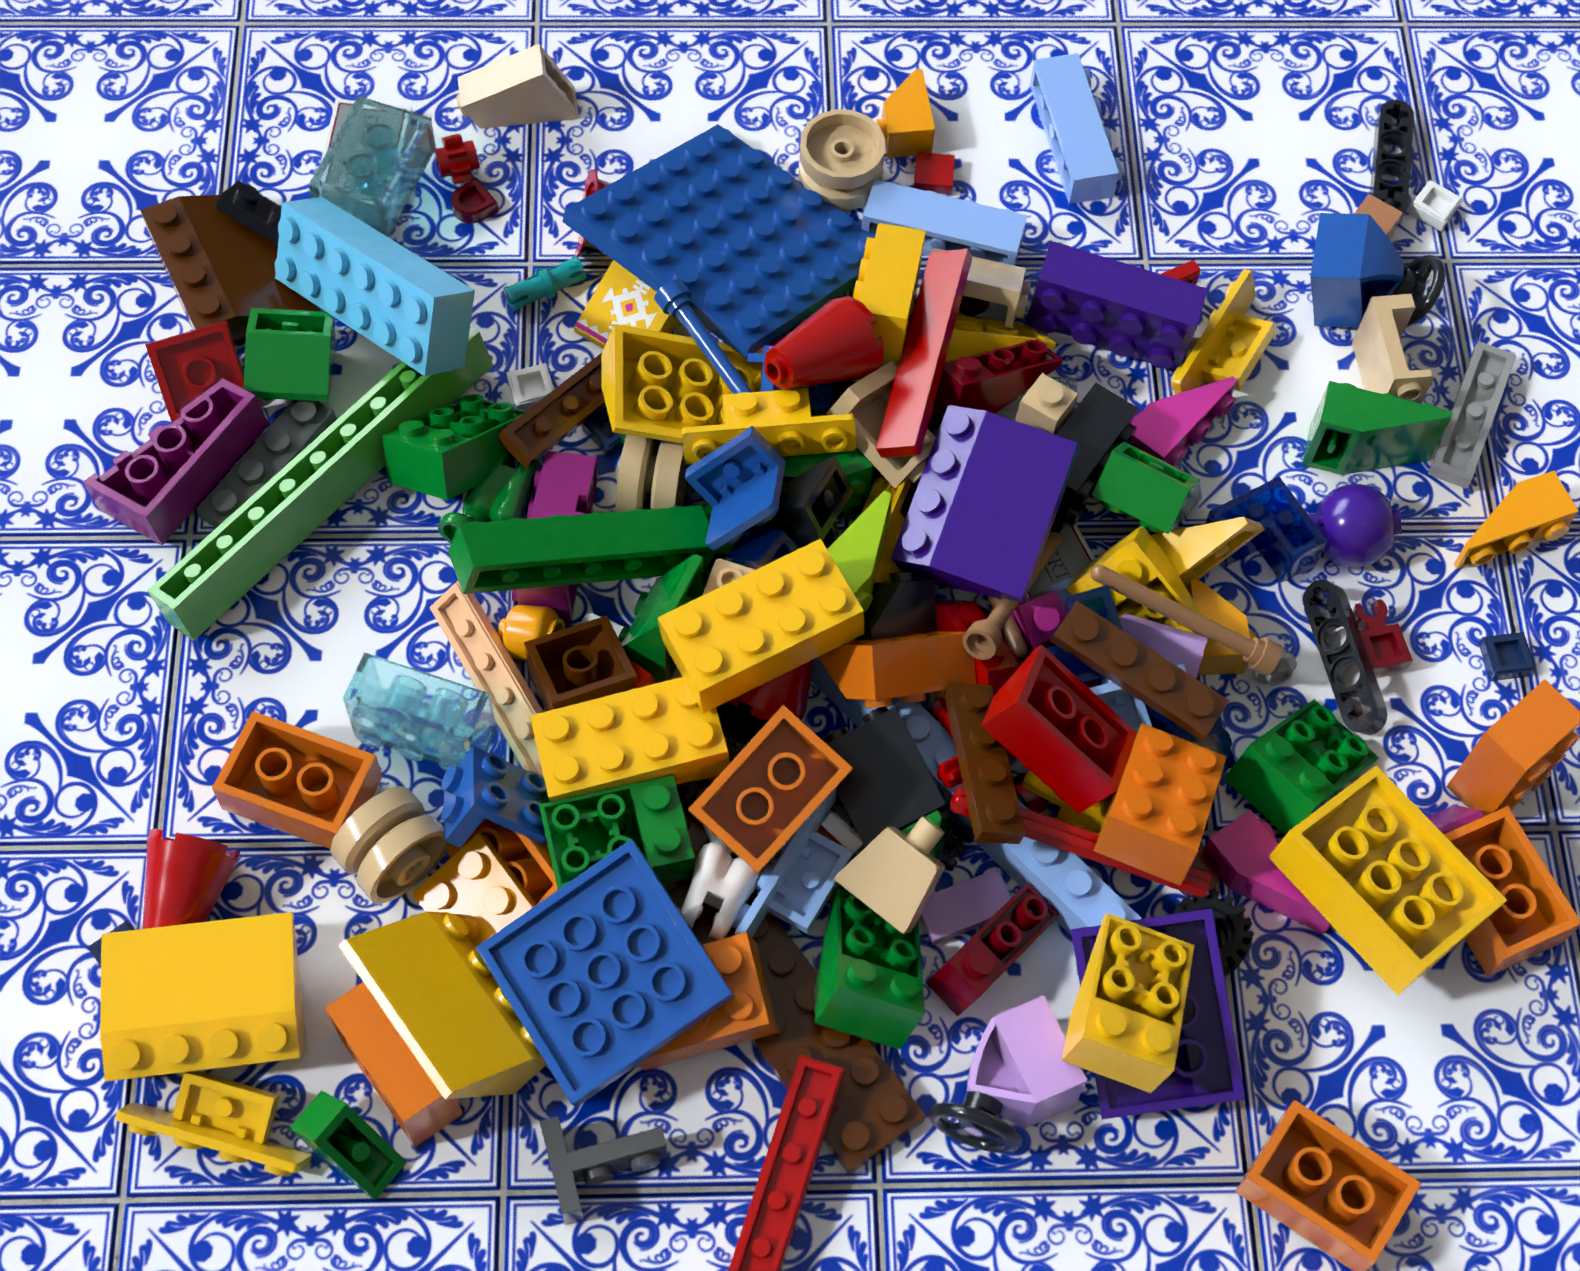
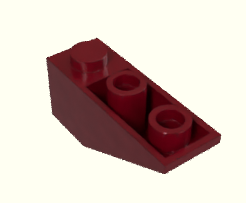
M1036 339L945 362L933 409L941 417H944L948 405L985 410L996 414L1030 389L1042 373L1049 375L1061 366L1063 359L1050 350L1045 343Z
M1027 882L925 983L959 1016L983 995L1060 914Z

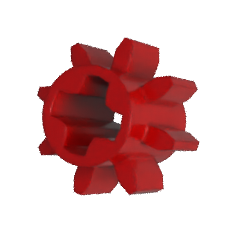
M460 134L442 137L443 147L434 149L441 178L451 176L454 185L473 180L470 171L480 169L473 140L463 142Z

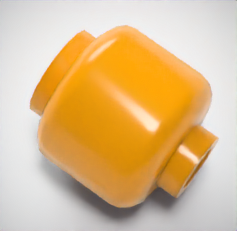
M516 605L508 612L506 618L500 621L498 636L512 659L527 661L524 642L566 628L564 621L558 617L556 611L551 607Z

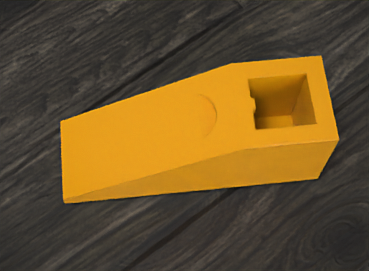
M1555 471L1518 482L1467 541L1454 562L1456 569L1473 564L1474 567H1479L1493 560L1496 555L1508 551L1510 554H1517L1539 540L1546 539L1550 542L1564 536L1570 530L1569 525L1579 510Z

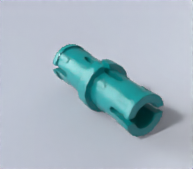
M573 256L571 259L545 270L543 267L536 269L533 276L504 287V294H509L506 299L511 309L517 311L519 308L543 297L549 300L556 296L557 291L579 281L586 280V273L584 271L580 272V270H584L581 261L577 256Z

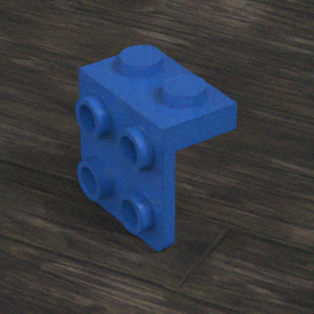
M754 426L746 429L686 469L685 479L712 507L705 542L711 550H716L724 544L728 546L735 543L743 535L744 531L757 523H767L776 515L779 509L786 461Z
M472 746L457 766L452 765L447 770L441 785L442 790H444V807L441 819L444 820L445 842L461 848L486 818L541 844L547 843L539 804L550 802L545 780L540 774L522 769L507 762L496 753H488L475 746Z

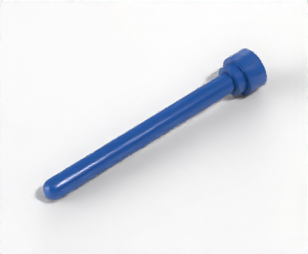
M675 279L662 286L655 294L654 300L664 314H670L673 318L678 317L733 394L753 392L691 308V293L682 280Z

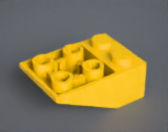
M1143 525L1076 572L1066 588L1076 601H1079L1117 627H1119L1123 613L1201 635L1091 578V569L1096 565H1103L1201 614L1171 561ZM1208 638L1206 648L1215 641Z
M1106 913L1069 1019L1061 1061L1149 1093L1154 1091L1174 1072L1195 945Z

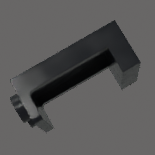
M887 707L874 709L862 717L863 725L851 731H848L847 727H842L823 738V741L853 768L836 787V791L865 847L887 827H896L902 831L919 821L922 816L926 817L936 810H945L950 807L943 790L939 789L910 734L901 711L896 707L890 710Z

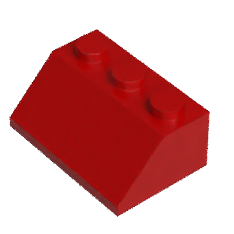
M1042 644L1033 650L995 694L981 725L996 741L1000 742L1028 770L1032 771L1078 814L1117 791L1137 734L1132 727Z

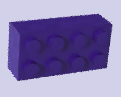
M1051 241L1024 324L1035 327L1044 333L1057 332L1072 336L1073 340L1080 344L1093 345L1112 351L1122 357H1132L1151 363L1157 368L1175 371L1181 365L1197 329L1208 289Z

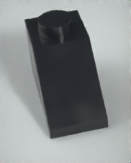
M837 457L827 458L782 485L779 509L776 515L764 524L778 549L810 544L820 538L823 541L853 493Z
M899 571L889 573L890 581L875 582L872 602L864 613V634L855 638V640H875L937 631L934 579H916L915 571Z

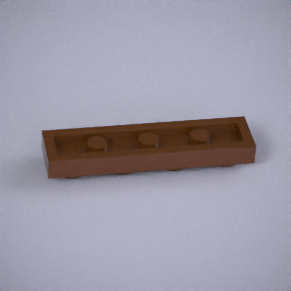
M602 353L504 428L497 437V440L526 469L606 405L601 387Z
M1076 601L1050 640L1201 741L1206 738L1229 702L1228 699L1079 601Z
M949 683L944 692L975 842L1020 844L1025 835V829L1007 751L1000 742L996 741L981 726L994 697L992 686Z

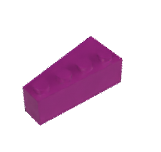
M224 378L181 409L180 418L170 425H159L148 433L150 440L131 454L125 450L112 461L115 465L101 476L94 473L83 481L100 511L160 545H163L269 425L256 396Z
M547 451L543 466H537L534 478L536 495L534 502L529 503L527 519L551 517L553 515L591 514L598 484L597 457ZM579 584L512 590V601H517L518 605L551 607L565 624H571Z

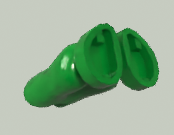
M506 450L480 484L468 491L463 500V514L452 512L442 517L438 524L441 536L451 544L458 524L471 521L490 522L523 518L527 501L534 485L536 468L541 466L542 458L540 457L527 469L521 463L518 469H514L512 467L515 457Z

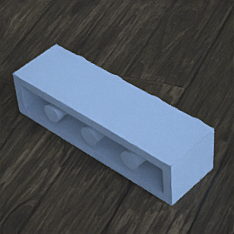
M1078 53L1034 60L1030 87L1068 203L1073 204L1114 197L1117 181L1122 179V166L1120 159L1113 156L1111 133L1108 127H1103L1101 104L1098 97L1093 98L1091 76L1088 68H1083Z
M874 179L863 213L861 229L876 234L878 223L925 230L923 255L929 256L933 247L947 251L968 249L971 256L1015 266L1023 240L1027 215L1019 214L1009 209H999L978 204L971 200H961L940 195L934 191H924L903 186L896 182Z

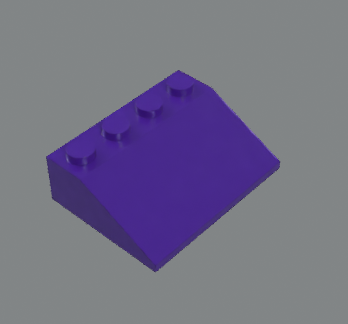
M948 405L890 559L901 571H915L916 579H934V585L1025 603L1079 453L1080 445L1069 439L985 410Z
M1212 908L1130 920V922L1195 946L1174 1072L1151 1093L1094 1073L1102 1119L1245 1100ZM1101 925L1071 929L1080 986Z

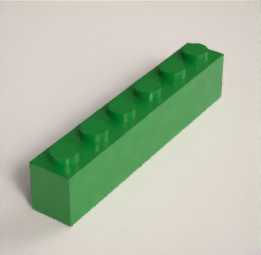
M677 505L659 509L644 510L638 508L620 512L604 513L599 511L581 515H553L551 517L529 519L513 518L490 522L471 521L458 524L448 553L463 594L658 577L694 554L703 557V572H706L716 550H711L705 543L709 521L702 505L685 507Z

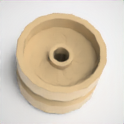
M834 109L818 114L806 124L801 133L798 181L807 190L817 192L823 201L832 204L840 211L847 212L864 207L867 204L874 179L882 180L885 137L880 126L869 116L854 110Z
M626 435L617 475L616 512L630 511L638 508L646 510L650 495L651 509L670 508L677 505L683 506L688 482L685 479L686 469L690 467V464L685 463L683 444L661 440L657 454L658 440Z
M402 786L387 789L359 807L343 823L333 838L330 848L332 857L345 872L357 875L356 881L358 886L374 903H386L410 891L438 865L449 846V843L444 841V827L434 816L424 815L423 804L408 788Z

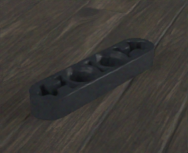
M1390 100L1382 105L1375 122L1370 194L1385 202L1386 198H1392L1390 205L1403 212L1398 223L1399 225L1408 207L1414 111L1406 102ZM1393 117H1396L1399 123L1397 129H1391ZM1387 143L1395 144L1400 147L1402 153L1391 154L1384 149L1383 145ZM1384 173L1393 174L1399 179L1400 183L1388 184L1382 180L1381 175Z
M1328 580L1314 581L1304 592L1303 606L1342 720L1349 729L1364 735L1376 734L1386 724L1387 708L1347 594L1343 588ZM1325 592L1331 595L1326 600L1328 610L1319 606L1324 601L1323 594ZM1330 613L1336 615V617H1331ZM1344 627L1347 635L1346 640L1342 646L1333 649L1330 645V636L1336 628ZM1356 664L1360 670L1359 679L1353 686L1346 687L1343 683L1344 671L1350 665ZM1358 696L1360 701L1353 699L1351 697ZM1362 705L1371 708V711L1366 714L1367 722L1358 720V717L1363 714Z

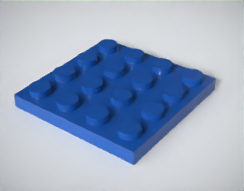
M632 839L476 947L567 1099L575 1107L584 1103L735 997L733 991L644 854Z

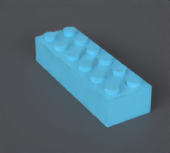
M323 197L282 202L281 217L278 223L279 239L277 258L275 260V279L424 376L465 367L475 290Z

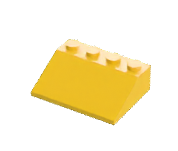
M614 324L602 352L601 387L614 433L683 444L682 429L684 427L725 424L723 395L733 393L693 338ZM717 342L753 392H761L763 363L747 362V358L729 345ZM758 350L755 353L763 354V350Z
M1377 765L1292 828L1268 856L1397 996L1425 974L1507 901Z
M425 911L347 938L338 945L444 1099L515 1094L547 1065L480 953L466 937L468 928L457 915L450 912Z
M293 912L101 934L100 1036L105 1082L297 1059L307 1053Z

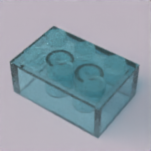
M358 96L308 184L311 198L323 197L389 237L429 163L434 149H436L432 119Z
M365 652L343 696L354 735L359 741L375 748L384 745L396 749L402 756L413 761L426 759L439 763V766L445 771L452 765L457 766L472 746L488 752L497 732L490 693Z

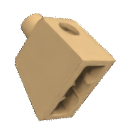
M924 816L920 818L908 836L896 827H887L836 875L834 880L902 934L911 932L944 871L945 865L931 855L930 852L945 832Z

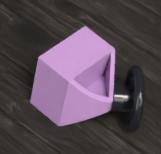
M1044 995L992 1017L975 1052L968 1075L967 1093L963 1104L938 1103L929 1110L930 1121L938 1130L954 1140L980 1150L993 1153H1011L1019 1148L1021 1139L1013 1127L999 1119V1115L1026 1129L1075 1106L1088 1080L1082 1068L1061 1061L1066 1037ZM946 1117L956 1118L959 1123H953Z

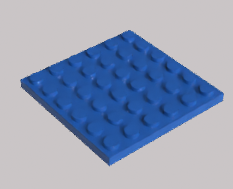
M719 124L566 208L562 221L656 292L672 280H682L691 293V308L706 329L745 358L748 357V353H755L814 314L830 300L838 298L853 288L856 280H858L867 237L875 238V234L862 230V225L853 220L848 214L823 201L817 192L807 190L789 172L778 167L758 150L753 149Z

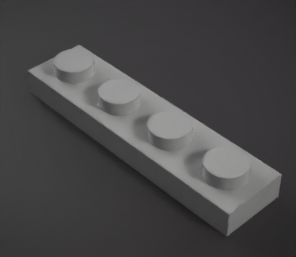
M1480 341L1477 342L1451 409L1453 412L1452 418L1440 439L1428 475L1465 489L1468 488L1512 370L1516 354Z

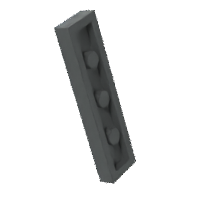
M292 400L196 508L199 518L217 528L336 420L334 410L319 401Z

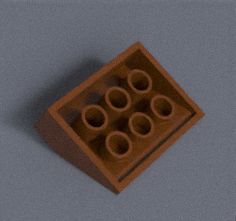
M220 195L178 196L140 210L152 244L192 330L227 321L234 345L238 347L246 344V330L251 308L319 311L314 303L275 279V260L277 258L278 246L218 210L216 203Z

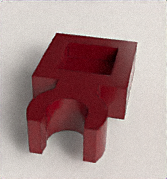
M1382 599L1376 600L1372 607L1375 616L1365 614L1361 603L1355 604L1352 611L1357 626L1361 629L1360 634L1374 674L1408 669L1413 659L1399 624L1386 625L1385 618L1388 610Z

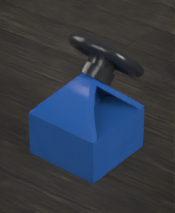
M1320 213L1310 276L1314 326L1359 328L1371 298L1377 296L1412 294L1415 309L1406 327L1421 320L1432 309L1442 292L1446 278L1445 266L1439 257L1424 255L1405 266L1390 239L1370 214ZM1433 269L1432 284L1425 296V283Z

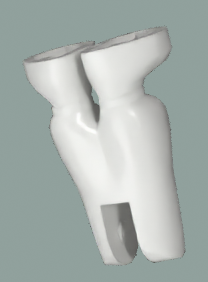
M703 825L710 843L705 844L698 852L692 881L681 913L692 928L696 919L700 917L703 903L719 909V913L716 912L713 919V927L709 938L720 940L724 939L728 934L739 910L756 889L758 880L762 875V870L757 874L739 857L733 859L731 856L732 851ZM778 851L769 862L778 859L783 853Z

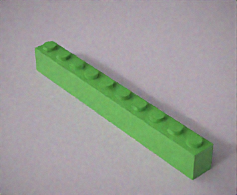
M470 327L464 368L424 376L404 362H400L153 584L147 592L166 621L193 641L196 640L386 465L382 435L398 429L399 424L405 421L418 420L429 415L432 409L450 406L494 366L480 332Z

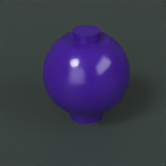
M1364 484L1340 486L1329 492L1320 501L1315 513L1304 514L1307 547L1319 546L1329 560L1345 567L1358 568L1376 563L1394 545V535L1402 534L1400 510L1392 509L1390 500L1382 492Z

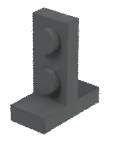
M556 1116L539 1121L565 1225L584 1220L575 1183L585 1181L586 1185L600 1184L613 1178L612 1172L630 1167L633 1172L646 1171L660 1164L659 1159L667 1157V1145L662 1126L567 1153L559 1117Z

